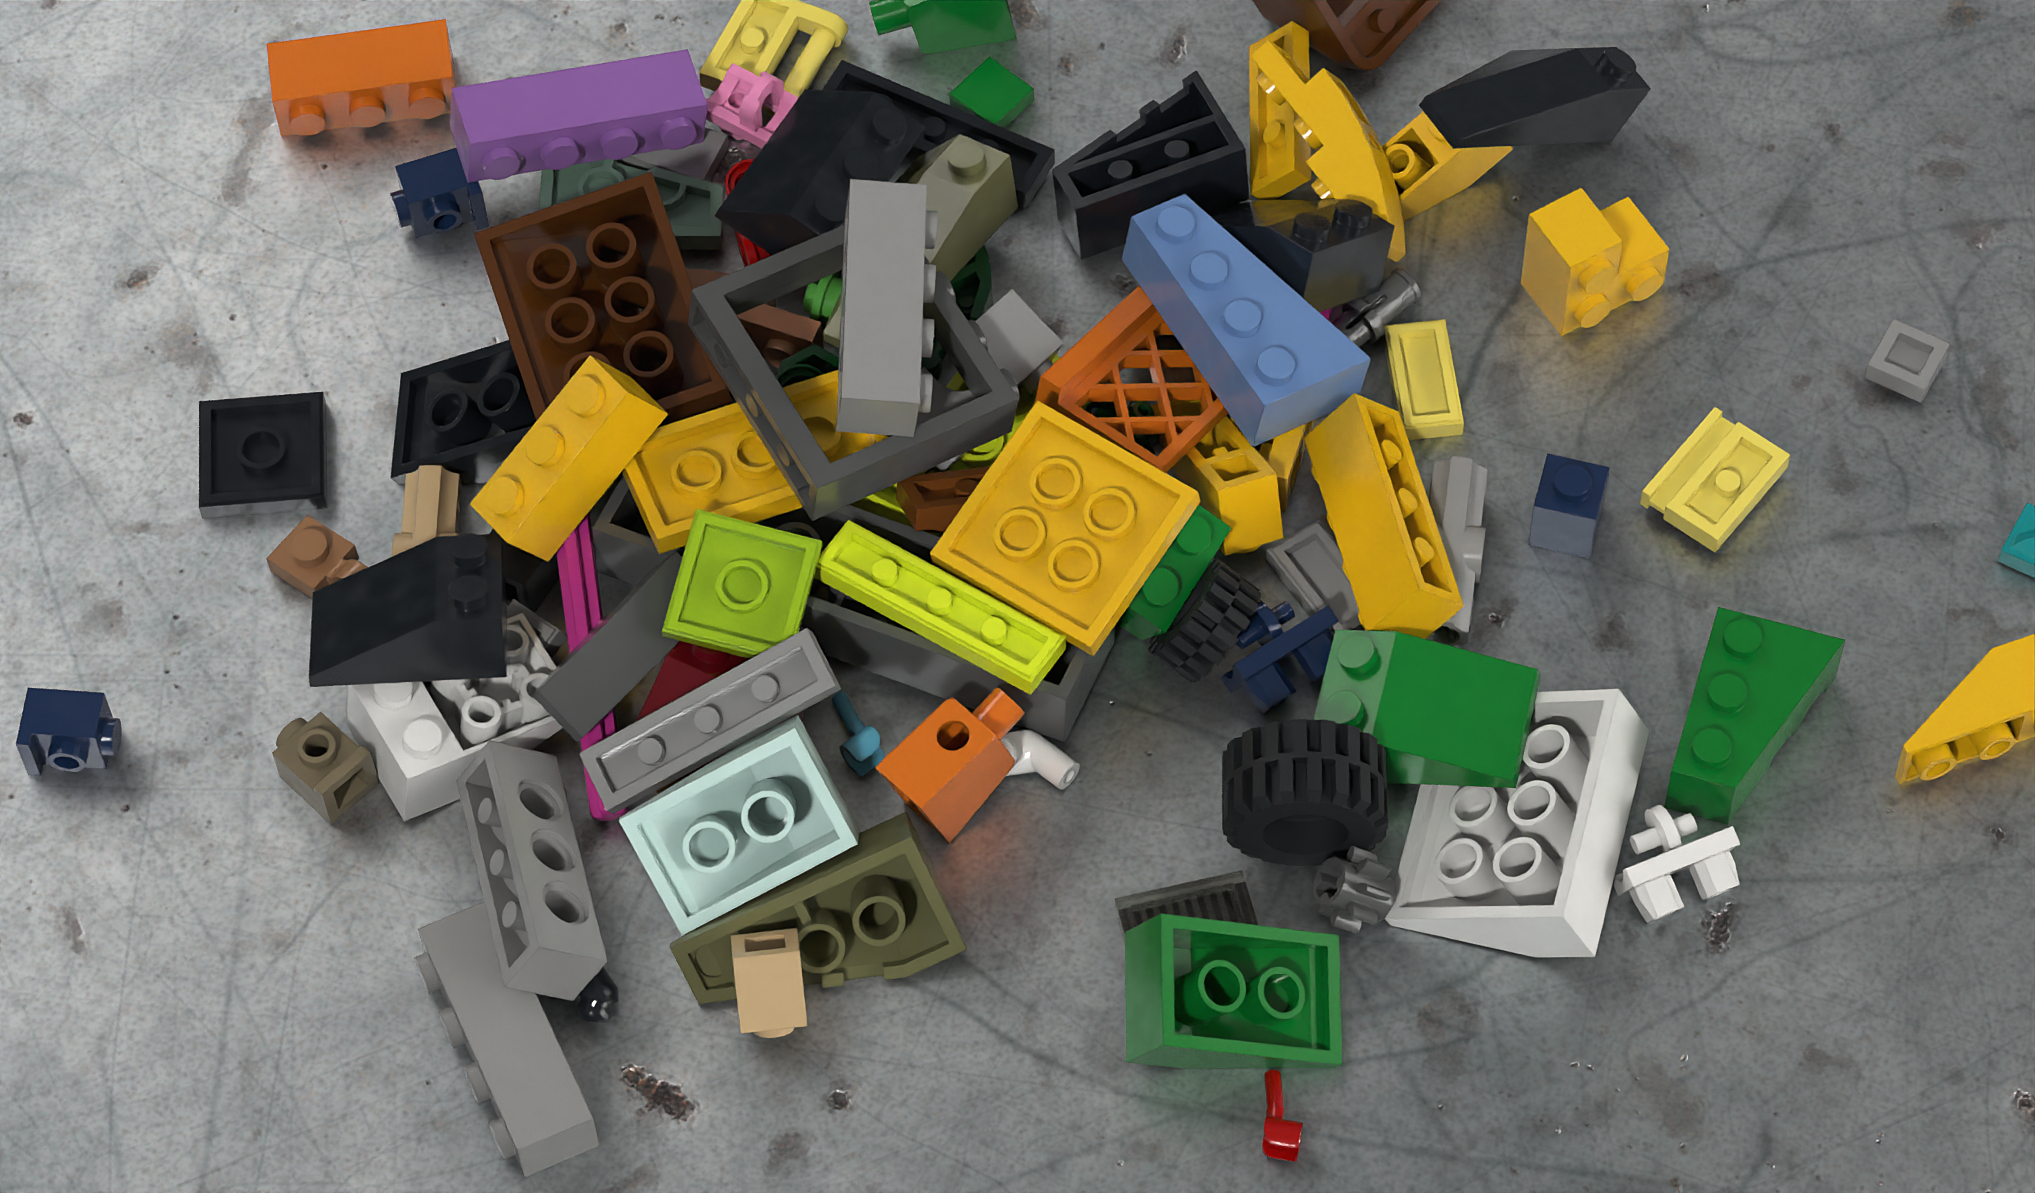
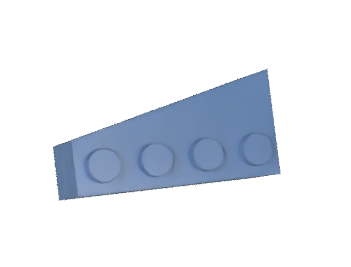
M1186 194L1131 217L1122 261L1252 447L1333 412L1353 393L1360 395L1371 358Z

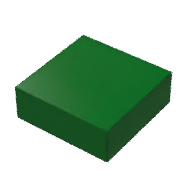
M988 57L949 93L950 106L1006 128L1034 102V88L994 59Z

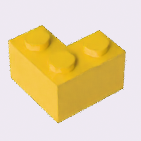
M1579 188L1529 214L1521 285L1560 336H1563L1580 326L1589 328L1598 324L1611 310L1631 300L1642 301L1653 295L1664 284L1670 249L1629 197L1599 211L1584 190Z

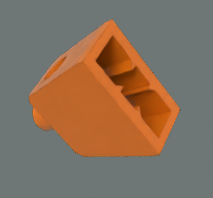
M998 687L972 713L951 697L946 699L875 768L899 798L950 843L1013 768L1015 760L1001 742V739L1022 718L1025 712Z

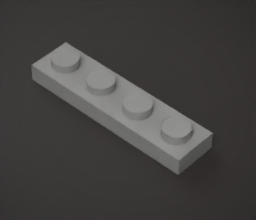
M806 628L580 752L579 755L606 811L615 814L841 690V687L814 633Z

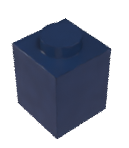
M1547 453L1533 506L1528 545L1590 559L1604 507L1610 467Z

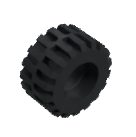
M1292 719L1289 721L1267 723L1263 727L1251 728L1243 732L1242 737L1231 740L1227 744V750L1223 751L1222 830L1223 835L1227 836V842L1233 848L1241 849L1242 854L1273 864L1320 866L1324 861L1331 858L1332 855L1346 859L1351 846L1370 852L1375 848V844L1382 842L1386 837V830L1388 829L1386 751L1383 745L1377 744V738L1370 733L1360 732V728L1348 724H1338L1335 721Z

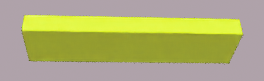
M850 520L844 524L820 554L814 578L1030 695L1066 650V636Z

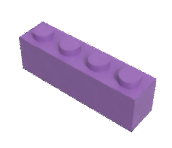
M686 49L454 87L451 92L450 129L467 182L487 179L501 180L522 173L546 169L560 170L581 163L605 159L619 160L630 155L664 149L678 150L689 145L703 143L708 104L689 51Z

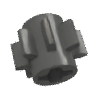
M1355 846L1350 847L1346 859L1332 855L1331 858L1324 861L1319 867L1313 882V895L1317 903L1320 904L1317 909L1318 914L1330 917L1331 926L1354 934H1358L1362 921L1376 925L1388 915L1395 900V884L1393 879L1388 876L1392 870L1391 867L1378 862L1377 854Z

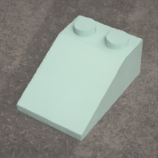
M798 714L738 745L619 818L623 830L681 935L702 926L857 845L860 829Z

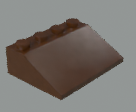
M652 171L474 233L536 421L590 355L633 378L668 413L658 427L733 404L728 387L688 325L691 290H693Z

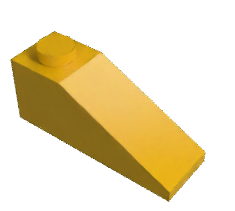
M1200 400L1170 401L1173 416H1199L1203 412ZM1158 404L1151 405L1154 416H1160ZM1225 416L1172 468L1179 481L1198 491L1201 501L1199 505L1231 527L1230 532L1219 547L1221 552L1227 556L1233 553H1249L1255 551L1263 544L1283 539L1284 537L1277 473L1259 452L1250 445L1232 421ZM1159 434V441L1164 450L1167 447L1165 434Z

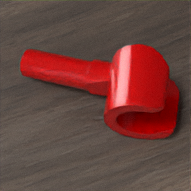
M1269 1070L1264 1074L1267 1110L1264 1122L1262 1152L1267 1157L1296 1162L1301 1143L1303 1123L1283 1119L1284 1103L1281 1073L1278 1070Z

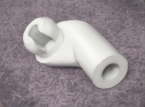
M1032 730L1009 732L1001 739V742L1015 760L1013 768L1006 776L1037 772L1058 789L1063 790L1072 783L1079 772V763L1037 732Z

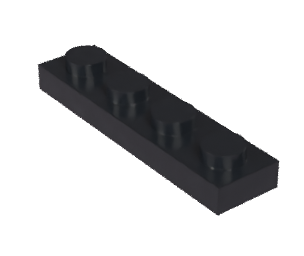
M841 60L822 89L875 92L925 126L922 134L906 156L913 160L959 134L1009 154L1017 203L1026 208L1055 164V149L844 60Z

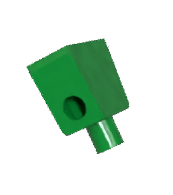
M1008 0L869 1L878 35L912 27L921 52L928 55L1017 39Z

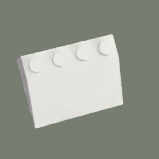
M1619 689L1537 692L1516 788L1420 785L1394 883L1396 889L1395 900L1390 912L1385 917L1390 926L1531 957H1595L1650 731Z

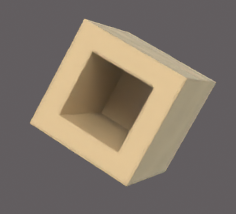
M797 928L731 935L741 1034L754 1032L759 1037L776 1038L790 1034L796 1027L807 1026Z

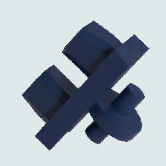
M1259 599L1256 602L1258 604L1256 612L1248 618L1250 623L1246 630L1241 631L1237 636L1239 640L1236 645L1243 650L1257 641L1262 647L1236 662L1232 666V670L1221 677L1230 693L1242 687L1248 698L1263 714L1268 712L1296 692L1279 666V663L1292 655L1295 656L1312 683L1322 678L1325 674L1334 638L1330 629L1339 622L1329 605L1288 631L1283 632L1281 626L1295 617L1294 610L1290 604L1284 601L1270 609Z

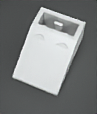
M521 613L507 619V677L348 685L346 724L358 745H363L371 753L377 777L405 822L461 799L456 780L489 740L532 750L563 728L532 696L535 690L557 667L528 620Z

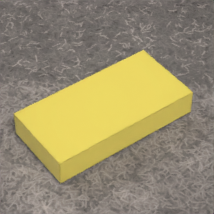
M1445 319L1385 325L1383 341L1395 410L1399 411L1408 441L1463 435L1464 420Z

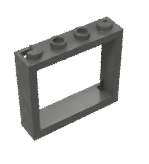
M844 225L691 290L688 316L690 329L812 521L1010 433L1018 401H1020L1019 390L1013 376L1005 368H998L988 353L987 341L980 326L972 319L967 321L956 304L955 293L949 279L943 272L939 271L936 272L933 303H923V318L934 319V336L976 399L916 425L914 437L891 436L830 463L736 315L841 271L843 268ZM925 257L924 264H930L927 258Z

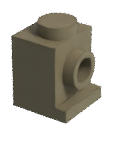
M322 712L318 713L309 722L303 718L291 721L282 729L277 737V749L272 754L280 778L330 824L334 823L379 784L371 753L363 745L359 747Z

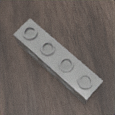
M489 740L456 781L504 986L506 988L573 1001L591 979L600 972L607 962L557 758L555 755Z

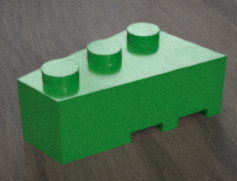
M1718 607L1671 769L1664 808L1686 814L1691 813L1693 816L1728 825L1770 768L1773 758L1790 735L1793 736L1804 722L1806 713L1823 691L1826 692L1835 680L1845 640Z

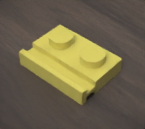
M1716 407L1713 408L1642 490L1640 505L1647 509L1650 506L1664 514L1663 519L1713 552H1716L1784 473L1788 468L1790 459L1789 453L1742 423L1737 422L1734 425L1723 418V411Z

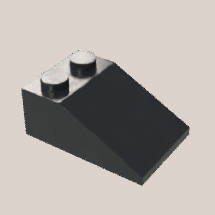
M1353 199L1247 200L1207 213L1318 312L1380 290L1395 226L1372 213V208L1361 201Z
M510 340L401 373L390 477L397 484H405L406 474L418 470L419 466L437 465L452 473L459 474L461 483L488 482L536 422Z
M468 533L459 536L435 537L313 592L309 660L310 687L507 677V589L502 537L499 534L477 535Z

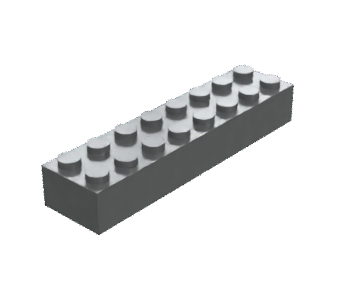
M624 476L620 479L592 528L597 572L635 586L652 568L675 551L683 557L686 547L683 546L658 554ZM851 505L840 508L814 521L810 519L802 507L754 523L821 540L822 553L844 524L850 520L942 569L933 563L930 556L931 550L941 537L924 531H915L913 527ZM816 578L813 579L801 622L803 629L807 628L814 633L824 655L945 699L953 697L960 704L972 709H976L998 687L1025 712L1016 725L1065 742L1114 644L1115 636L1114 626L1094 657L1066 641V650L1030 695Z

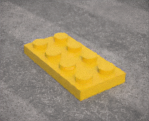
M838 370L783 387V390L830 463L888 438L887 435L836 431ZM737 402L658 427L622 470V474L658 554L686 546L696 509L756 523L803 507Z

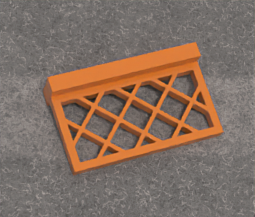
M1140 285L1040 376L1035 403L1037 400L1165 473L1228 414L1185 350L1157 349L1155 338L1159 335L1174 334ZM1192 367L1196 382L1165 383L1162 368ZM1123 368H1149L1153 383L1122 384L1119 372ZM1200 400L1203 412L1199 416H1173L1170 401ZM1126 401H1157L1160 416L1129 417ZM1087 402H1114L1117 417L1096 418L1082 409V407ZM1165 434L1167 447L1156 456L1137 444L1134 440V435Z

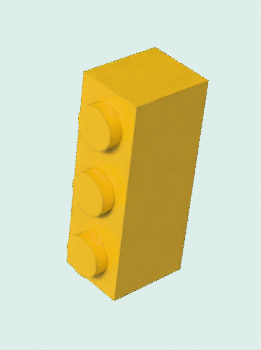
M590 355L475 496L470 505L507 543L549 561L662 423L668 413L633 378Z

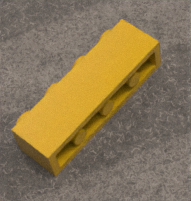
M1353 393L1304 437L1312 462L1311 471L1322 493L1328 512L1327 521L1334 531L1343 559L1342 568L1350 581L1359 609L1358 618L1365 631H1397L1426 639L1462 609L1464 605L1399 411Z

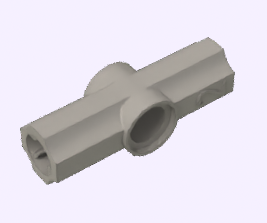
M1451 456L1448 460L1434 462L1428 498L1464 607L1426 639L1453 647L1468 643L1474 605V584H1479L1486 531V528L1481 527L1488 468L1478 465L1473 458Z

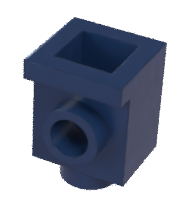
M457 148L395 166L400 190L390 193V197L400 228L411 225L415 237L419 238L432 233H446L459 225L472 221L475 222L477 230L489 227L480 184L478 181L467 182Z
M28 687L16 740V746L27 774L41 776L43 764L51 765L56 769L67 772L82 771L85 767L106 769L109 756L116 757L119 753L122 728L120 719L113 718L105 694L103 692Z

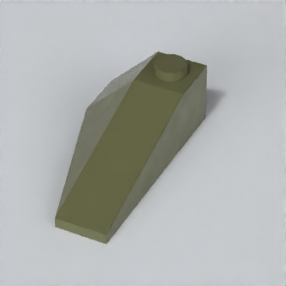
M961 134L919 156L895 181V183L927 185L926 210L937 211V234L935 248L925 249V257L931 265H936V272H943L949 281L956 276L961 268L968 263L1018 208L1010 155ZM842 290L823 331L824 342L838 348L840 343Z
M907 811L860 832L857 845L703 924L670 943V949L698 1004L737 999L731 935L797 928L803 986L822 984L823 988L845 985V980L884 976V980L909 977L967 950L935 868Z

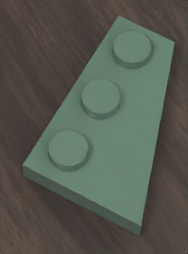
M611 159L571 165L560 170L546 169L541 171L539 210L652 171L679 250H722L723 222L716 218L715 214L724 202L723 185L658 167L644 171L619 164L617 160Z

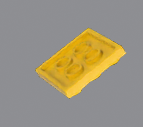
M1037 400L931 550L930 556L933 563L1061 633L1066 636L1067 642L1094 657L1201 501L1199 493L1195 489Z

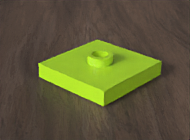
M696 509L662 628L663 637L751 659L799 633L820 557L822 541Z

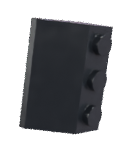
M805 89L720 206L715 217L770 255H775L844 225L850 179L889 182L922 134L925 126L875 92ZM817 280L813 283L818 285L820 280Z

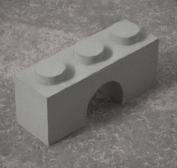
M1011 289L975 322L983 331L987 341L988 353L998 368H1005L1009 371L1019 391L1024 387L1030 394H1033L1038 389L1040 376L1053 365L1051 361L1064 342ZM925 367L921 369V373L931 374ZM933 377L930 412H918L916 425L976 398L970 390L956 391L949 389ZM967 452L936 466L941 472L948 471ZM934 467L929 468V469H927V470H925V471H923V472H921V473H918V474H916V475L927 474V473H929Z

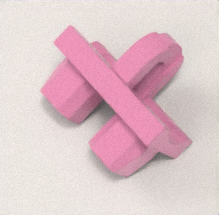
M733 63L727 70L718 89L706 99L708 104L706 119L720 126L721 132L738 141L744 139L762 149L798 100V97L785 91L783 81L768 72L763 71L759 77ZM762 106L775 112L765 127L762 123Z

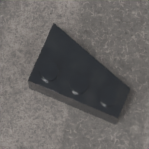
M1197 70L1182 80L1183 89L1161 104L1152 100L1139 109L1140 118L1117 134L1112 130L1107 131L1052 169L1058 221L1081 260L1124 245L1132 216L1180 195L1186 194L1206 213L1249 199L1246 148Z

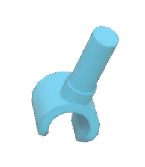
M839 692L832 697V702L851 736L849 740L839 746V750L852 771L862 777L885 758L884 752L880 748V736L874 727L870 725L866 727L863 721L859 719L846 693Z

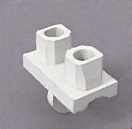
M1656 805L1645 811L1647 830L1630 836V843L1637 855L1655 848L1658 856L1625 868L1623 873L1615 875L1613 880L1617 895L1620 896L1630 892L1634 904L1645 921L1649 923L1684 908L1671 877L1675 873L1689 868L1702 901L1739 886L1738 874L1730 850L1740 845V841L1734 827L1731 826L1682 846L1680 838L1697 831L1694 817L1691 813L1672 819L1671 815L1662 805Z

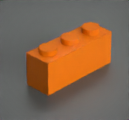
M446 19L266 44L272 103L281 137L297 134L309 136L321 131L355 126L373 127L384 122L413 118L431 119L441 114L450 113L452 88L457 86Z

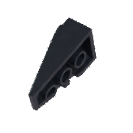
M1617 47L1512 50L1425 96L1419 106L1453 149L1611 142L1651 88L1636 71L1637 67L1634 60Z

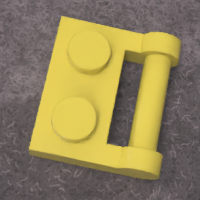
M741 0L699 71L701 87L716 91L733 63L759 77L763 71L773 75L796 33L800 30L810 34L811 37L784 82V90L799 98L805 89H809L830 50L841 45L848 33V25L837 14L799 0ZM762 106V109L767 110L772 117L774 116L775 112Z

